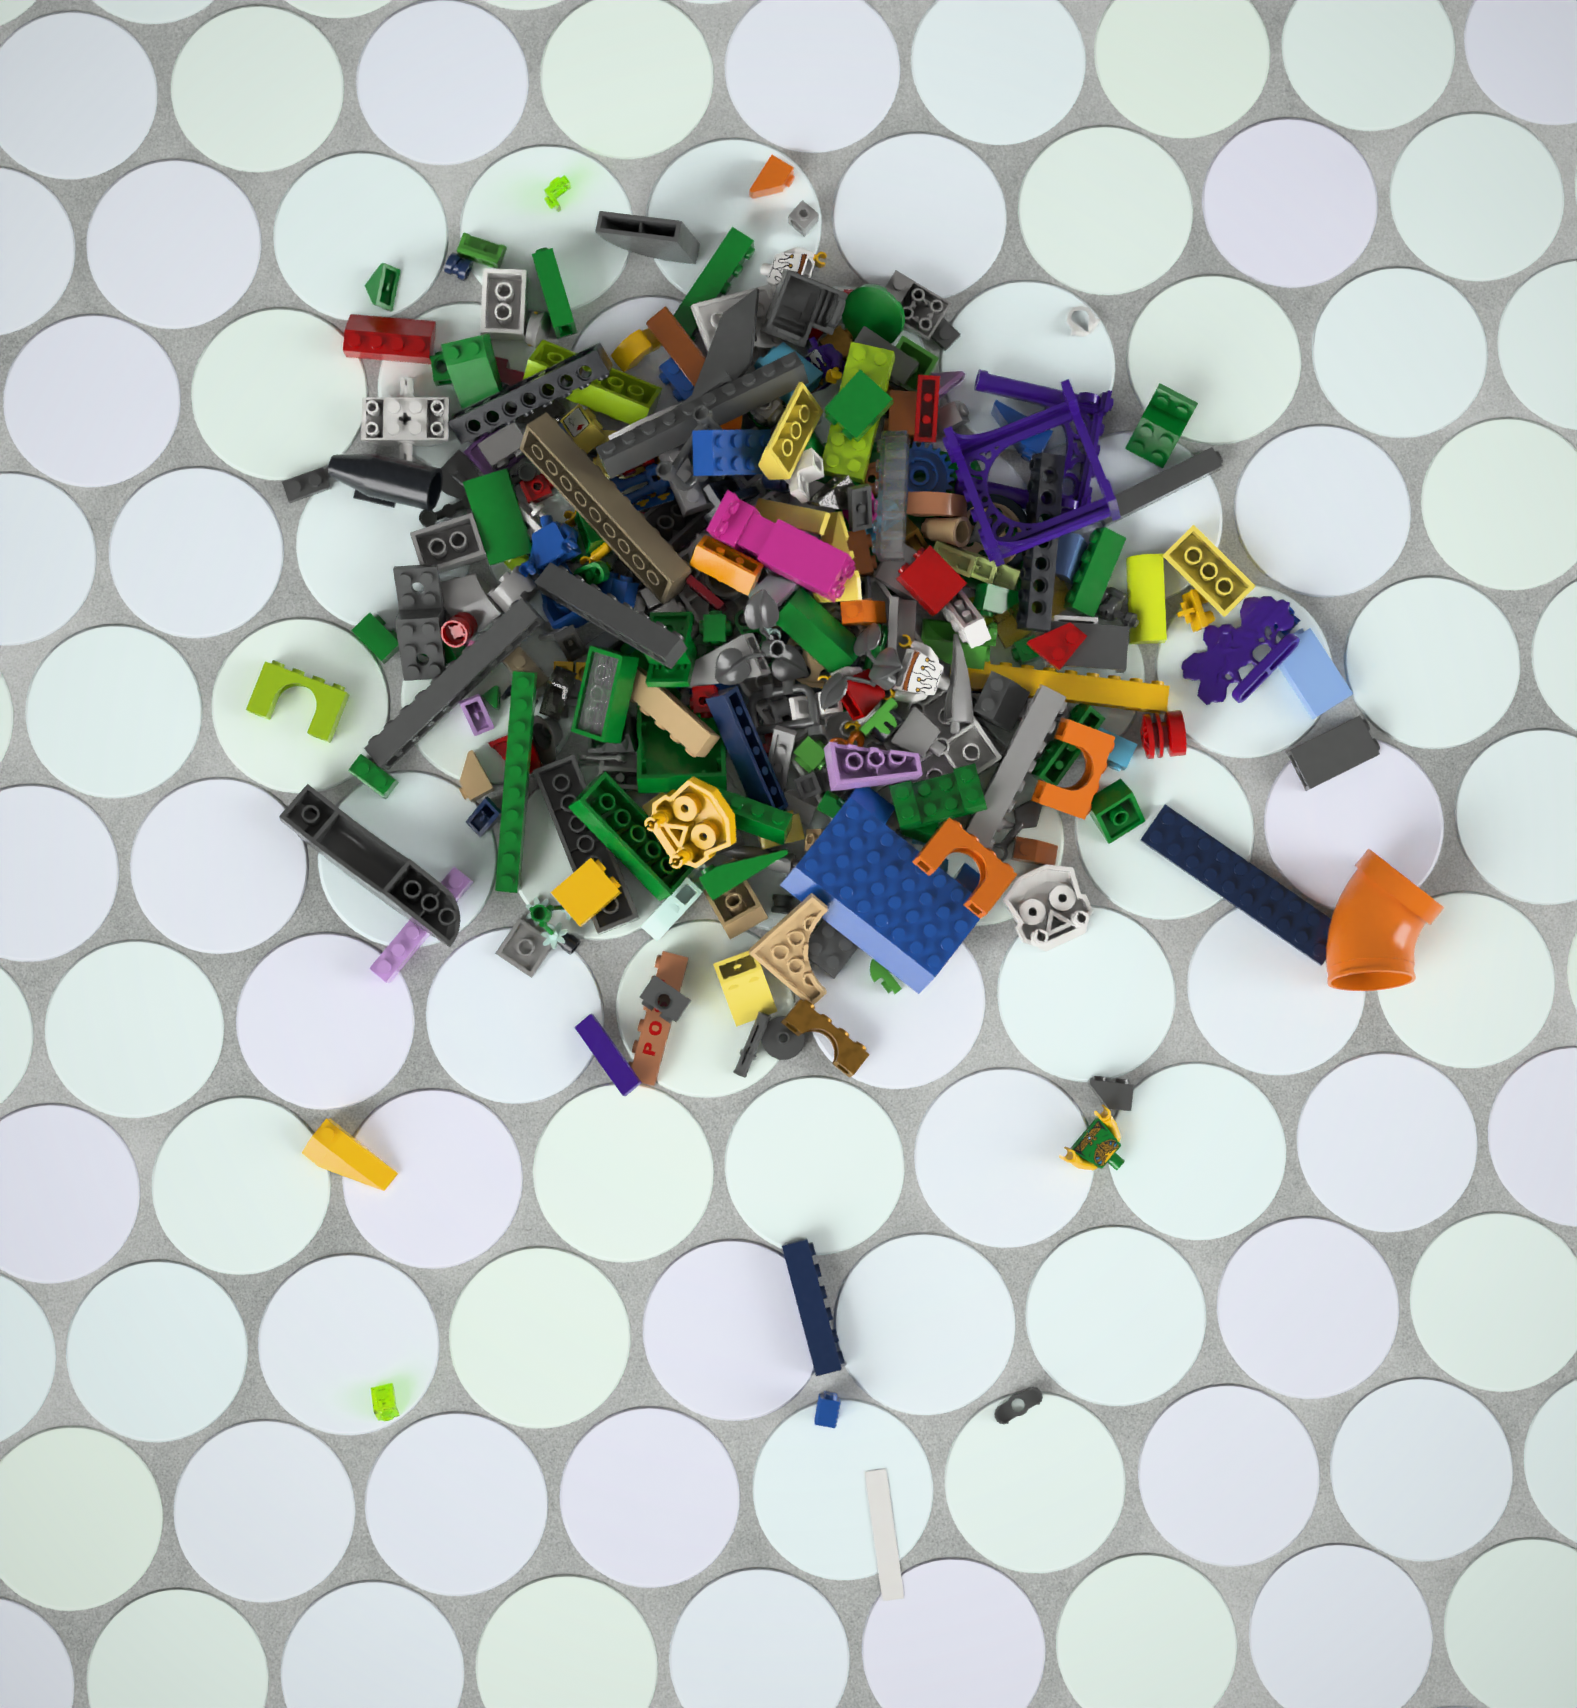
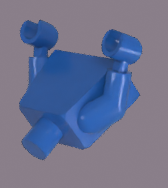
M552 515L542 516L540 518L542 528L532 534L533 543L530 557L527 562L520 565L519 572L524 577H527L528 573L534 575L536 567L544 570L550 562L559 566L581 554L577 544L578 532L568 524L554 521Z

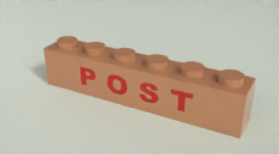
M663 951L662 955H657L654 966L658 968L656 977L680 992L689 958ZM666 994L661 995L658 999V1004L661 1007H667L671 1001L670 997ZM644 1006L643 1010L646 1011L645 1019H640L637 1029L641 1034L639 1041H634L631 1052L635 1053L633 1062L629 1061L628 1064L642 1083L655 1086L672 1022L669 1023L661 1018L660 1014L662 1012L656 1008L651 1011Z

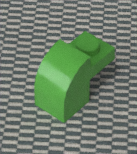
M872 958L869 968L872 981L875 983L878 979L882 978L883 982L881 985L888 994L890 992H893L894 995L902 989L886 968Z

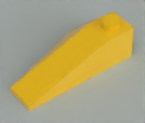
M331 1118L325 1119L312 1135L302 1152L318 1167L385 1191L398 1175L394 1169Z

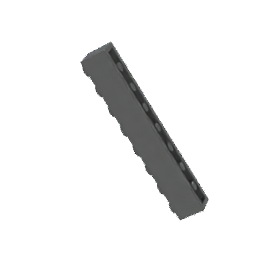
M550 562L534 582L545 596L670 669L673 668L687 650L683 642L684 638L678 632L668 631L659 621L654 623L645 613L641 611L639 613L635 612L628 603L624 602L622 604L612 594H604L595 584H587L581 576L577 574L571 575L562 565L556 566Z

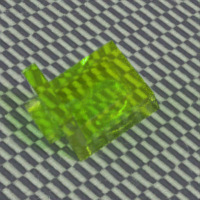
M565 175L561 178H554L549 183L550 186L544 189L546 196L544 201L550 209L555 208L557 212L561 211V206L556 199L571 189L570 181Z
M393 1383L371 1387L373 1412L378 1421H390L394 1417H399L400 1414L396 1405Z

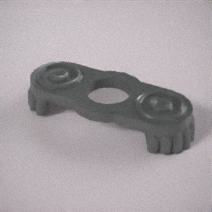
M1029 1387L1019 1394L1012 1395L1008 1401L997 1406L995 1409L996 1421L1003 1425L1009 1424L1010 1420L1024 1415L1033 1406L1040 1405L1043 1394L1038 1388ZM1015 1399L1024 1401L1022 1411L1017 1412L1012 1409V1402Z

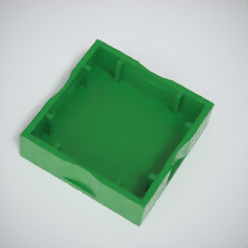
M637 705L638 793H666L671 790H678L692 777L727 790L726 746L714 718L700 719L714 730L720 738L705 758L698 756L694 758L685 751L686 747L682 743L678 744L670 738V733L666 729L662 730L654 723L655 719L642 713L639 710L640 706Z

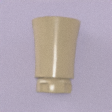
M966 517L926 518L921 525V532L925 539L964 547L971 537V524Z

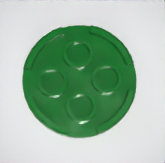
M864 284L848 294L845 300L842 320L845 328L851 333L854 340L864 326L891 344L899 337L904 328L905 314L900 301H897L887 291V288L876 284Z

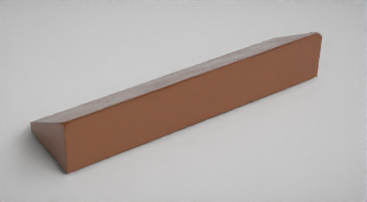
M664 307L646 322V325L695 387L706 357L669 309Z

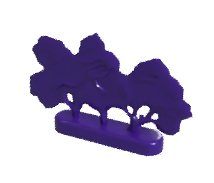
M1263 596L1261 598L1248 597L1244 599L1240 609L1241 626L1239 628H1234L1231 624H1223L1220 627L1215 625L1205 627L1203 641L1208 647L1207 652L1193 653L1183 661L1181 669L1183 670L1184 679L1200 681L1197 696L1206 705H1210L1212 702H1224L1227 695V687L1231 683H1238L1232 691V698L1239 704L1244 702L1295 650L1300 639L1293 633L1285 635L1276 643L1278 631H1286L1294 625V617L1289 613L1290 602H1286L1284 599L1276 601L1272 596ZM1274 624L1278 625L1277 630L1274 629ZM1267 626H1270L1272 634L1269 635L1271 638L1269 640L1265 636V628ZM1264 638L1265 642H1260L1259 639ZM1267 644L1271 651L1258 662L1253 657V651L1257 646ZM1252 663L1255 667L1242 680L1238 670ZM1229 674L1233 678L1229 680L1225 675Z

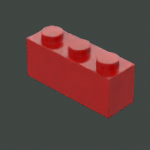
M918 375L913 441L936 442L940 376Z

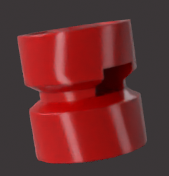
M458 612L441 627L443 641L448 646L454 648L461 647L476 634L478 628L477 621L470 613Z

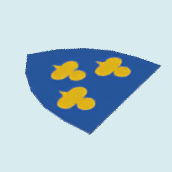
M667 488L666 492L660 495L652 493L634 502L633 506L637 511L670 502L674 500V493L672 489Z

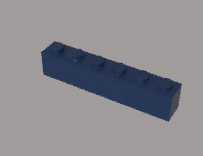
M738 686L718 690L705 700L747 797L784 810L789 805Z
M807 1238L783 1244L782 1250L815 1375L817 1377L842 1370L841 1364L845 1362L842 1350L837 1351L835 1342H839L836 1328L831 1330L829 1321L833 1320L830 1307H825L824 1299L828 1297L825 1286H820L818 1277H822L819 1263L814 1265L812 1256L816 1255L813 1242L808 1243Z

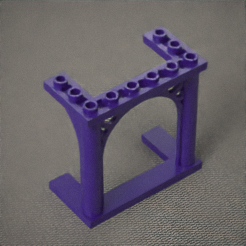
M1069 379L1060 382L1065 402L1003 427L973 435L957 434L953 431L952 426L943 429L946 435L942 438L951 462H956L959 468L955 471L959 483L964 482L966 489L962 490L967 503L971 501L974 507L970 512L974 522L979 521L981 529H978L984 550L989 561H994L996 567L1005 564L1003 559L1098 521L1109 517L1112 518V521L1121 518L1115 494L1109 479H1106L1081 416L1077 398ZM1073 420L1103 498L1039 523H1020L1004 516L994 506L988 491V476L996 458L1006 448L1017 442ZM989 452H991V457L989 459L981 455L985 453L986 456ZM978 460L985 464V469L983 471H975L970 467V464ZM975 477H982V483L977 484L978 480ZM987 497L988 501L982 502V499ZM996 515L998 520L993 524L991 528L993 519L990 518V516ZM1007 523L1009 525L1007 534L1003 537H998L996 534L997 528L1000 524ZM1014 528H1020L1021 532H1015L1016 535L1013 536Z

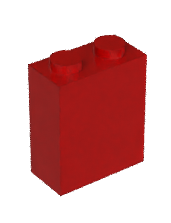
M930 545L926 549L921 547L913 555L915 560L910 565L906 562L898 570L900 575L896 580L931 616H934L967 583Z

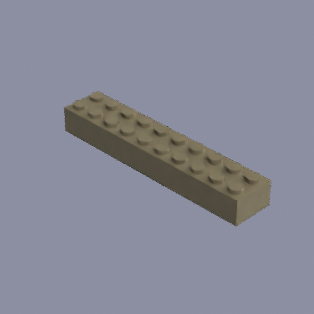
M546 412L528 423L519 449L662 605L681 593L692 569L675 552L673 546L660 536L659 531L647 522L645 516L635 509L626 496H623L615 483L609 480L602 473L601 468L588 458L587 453L576 445L573 438L564 432L556 419Z

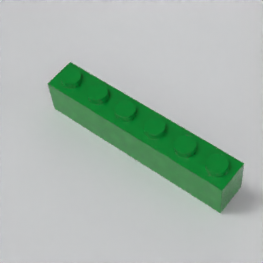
M734 227L730 229L673 315L694 343L696 341L695 335L699 329L691 310L692 304L727 295L732 287L731 281L734 277H739L744 268L742 266L746 259L750 260L756 250L754 248V240Z

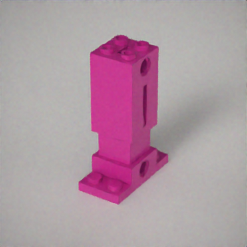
M728 490L706 529L714 539L742 554L744 551L756 557L765 568L832 602H835L837 598H841L845 590L844 584L847 578L850 579L856 569L854 567L855 563L849 554L780 519L774 523L762 517L754 506L740 500L736 494Z

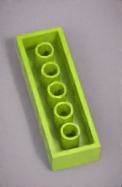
M542 340L528 359L523 380L577 353ZM582 366L585 371H592L590 367ZM611 368L610 375L601 381L596 379L582 390L579 388L573 390L572 394L566 397V399L573 403L584 405L593 411L606 414L612 419L633 424L654 414L663 388ZM564 375L565 379L573 380L570 375ZM545 384L548 389H554L551 384Z
M851 342L839 392L860 369L887 392L895 360L894 351ZM880 419L858 442L854 439L851 441L841 433L843 429L838 424L835 426L831 424L822 458L824 475L864 484Z

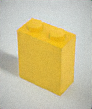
M590 858L550 892L580 927L621 893L618 889L621 885L613 876L610 878L604 873L606 868L599 859L594 862Z

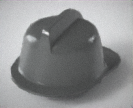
M535 715L533 741L541 763L547 765L556 760V747L563 738V732L556 716L542 718Z

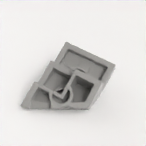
M477 573L467 574L464 577L458 576L440 582L443 605L449 615L452 617L458 612H467L476 619L478 628L474 636L495 620L503 611L488 596L491 587Z

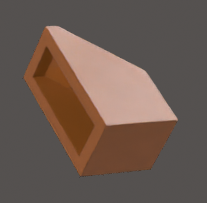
M1017 836L1014 840L1011 860L1037 865H1055L1058 845Z

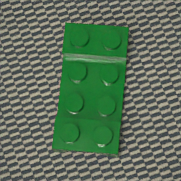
M975 763L955 768L953 773L912 784L911 781H906L889 786L901 832L947 820L949 817L954 819L987 810Z

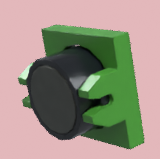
M892 697L860 728L867 739L872 734L883 744L905 721L895 711L898 705Z

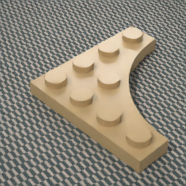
M811 893L749 949V954L803 1001L807 1000L814 1005L827 994V990L818 981L811 969L808 959V942L811 932H813L821 917L828 911V907Z

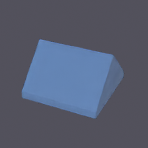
M1068 533L1058 537L1055 577L1072 585L1073 576L1079 570L1082 563L1081 556L1088 546V543L1081 535Z

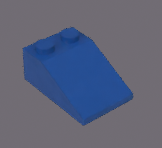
M995 400L991 411L992 416L1000 427L1027 417L998 400ZM1051 429L1017 442L1013 446L1021 454L1022 459L1030 462L1032 455L1044 452L1053 431Z

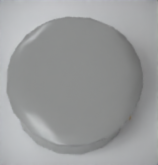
M537 311L531 312L525 336V343L528 346L537 348L542 340L547 339L551 329V319L548 312L540 314Z

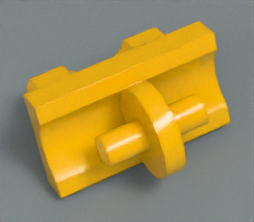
M1196 589L1181 595L1183 602L1180 603L1182 611L1178 612L1177 616L1178 618L1185 617L1186 623L1191 624L1193 632L1200 631L1215 621L1212 611L1204 612L1202 605L1208 603V601Z

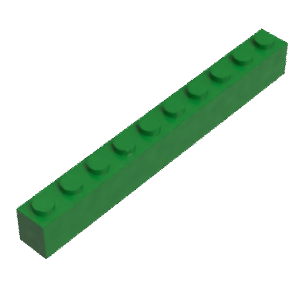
M514 670L512 674L495 891L518 893L521 886L538 672Z

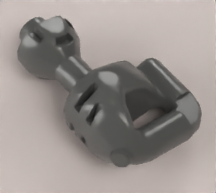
M1107 587L1096 613L1111 622L1115 618L1120 620L1123 626L1129 627V630L1132 627L1136 628L1139 624L1137 614L1120 611L1122 603L1127 598V594L1114 587ZM1109 596H1112L1110 600L1106 604H1104Z

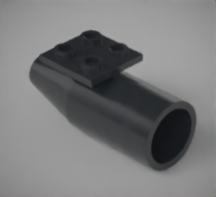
M378 453L333 455L328 465L329 476L355 489L354 499L395 508L396 503L432 511L436 507L441 494L443 474L442 470L437 467Z

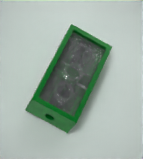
M589 647L571 732L604 743H621L639 657L607 647Z

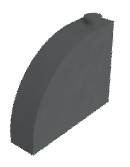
M599 211L595 232L607 242L643 256L696 265L700 243L682 221Z

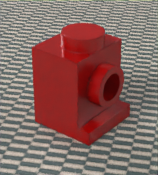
M542 473L535 476L532 481L519 482L528 504L531 502L536 504L553 496L551 490L555 487ZM537 484L542 485L540 490H535L534 486Z

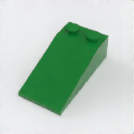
M489 333L441 344L446 367L462 409L503 390ZM490 411L492 415L499 416L497 412ZM472 420L474 424L481 425L479 421Z
M786 848L719 864L716 867L714 864H711L701 871L702 876L699 877V880L713 901L787 855L789 850Z

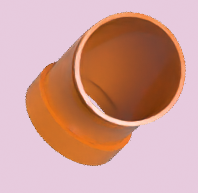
M1368 848L1354 865L1358 869L1350 878L1338 899L1328 930L1326 945L1327 984L1334 989L1376 991L1397 988L1414 982L1416 980L1414 953L1419 934L1426 923L1431 925L1444 910L1442 905Z

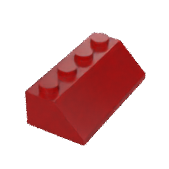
M350 314L344 332L343 352L349 358L431 364L430 356L434 353L436 321Z

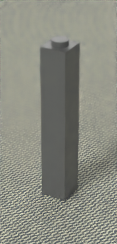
M1211 447L1115 495L1121 518L1112 521L1111 517L1101 520L1103 527H1107L1219 471L1222 467L1221 463H1223L1220 453L1218 451L1215 452L1214 448Z

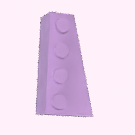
M829 742L824 747L831 791L898 784L906 781L915 782L923 775L919 753L897 750L887 751L875 747L865 748L852 744L842 745L836 742Z

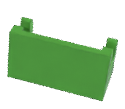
M464 232L456 251L461 258L500 269L507 246L492 243Z

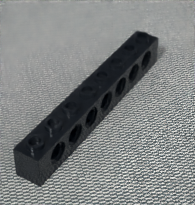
M597 343L452 414L448 424L461 444L467 441L473 443L481 437L480 435L486 432L487 434L495 432L500 425H510L517 420V417L524 415V417L529 416L536 408L540 406L545 408L551 405L554 399L558 397L561 399L566 398L577 388L582 390L596 379L601 381L610 375L613 364L601 343ZM582 366H588L592 371H585ZM564 375H570L573 380L565 379ZM545 384H551L554 389H548ZM527 393L534 394L536 398H530ZM508 402H514L517 407L510 406ZM490 411L497 412L499 416L492 415ZM472 420L479 421L481 425L474 424Z
M1043 452L1032 455L1029 463L1031 474L1027 485L1029 497L1025 507L1027 514L1026 523H1039L1040 516L1043 521H1046L1061 514L1066 456ZM1043 473L1046 474L1047 481L1043 479ZM1041 495L1045 497V503L1042 502ZM1058 538L1041 544V547L1035 546L1022 552L1021 588L1018 592L1019 611L1016 614L1017 629L1033 632L1050 631ZM1036 560L1039 562V569L1035 565ZM1034 581L1037 583V591L1033 587ZM1032 603L1035 605L1036 608L1035 613L1032 611L1031 608Z

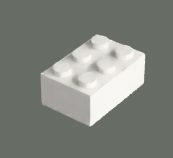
M483 268L481 335L489 333L491 339L525 340L529 285L527 270Z

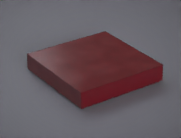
M690 575L686 579L689 588L716 611H722V614L726 612L728 608L725 603L695 577Z

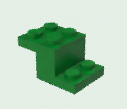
M1159 383L1125 449L1163 469L1198 403Z
M650 612L649 618L654 623L656 621L661 622L668 631H676L684 638L683 642L687 650L672 669L645 654L649 662L645 681L647 687H690L698 651L691 637L694 621L693 613Z

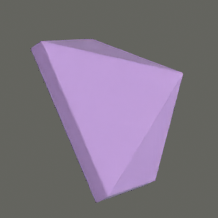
M963 371L932 373V376H940L939 399L964 380L965 373Z

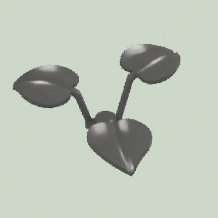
M760 590L755 593L747 602L744 610V620L748 628H760V632L767 637V640L762 644V651L743 657L742 652L737 648L723 650L716 660L715 679L717 682L725 685H734L744 681L750 673V666L746 660L764 656L775 658L771 663V671L773 676L779 681L795 680L808 676V669L800 652L792 645L773 639V635L768 634L764 630V628L773 627L779 618L777 604L768 595L766 590Z
M872 623L866 627L855 640L853 647L854 653L857 656L861 657L866 654L874 663L869 673L871 680L848 675L843 677L840 672L832 675L825 682L821 691L820 704L822 710L825 711L843 698L848 688V680L870 684L873 687L877 684L884 690H890L896 683L894 673L904 668L899 660L897 651L892 647H888L881 651L876 659L871 654V650L879 645L881 639V630L878 624Z

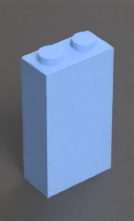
M1301 628L1293 633L1300 639L1298 646L1278 667L1313 720L1350 697L1353 692L1311 628L1306 631Z

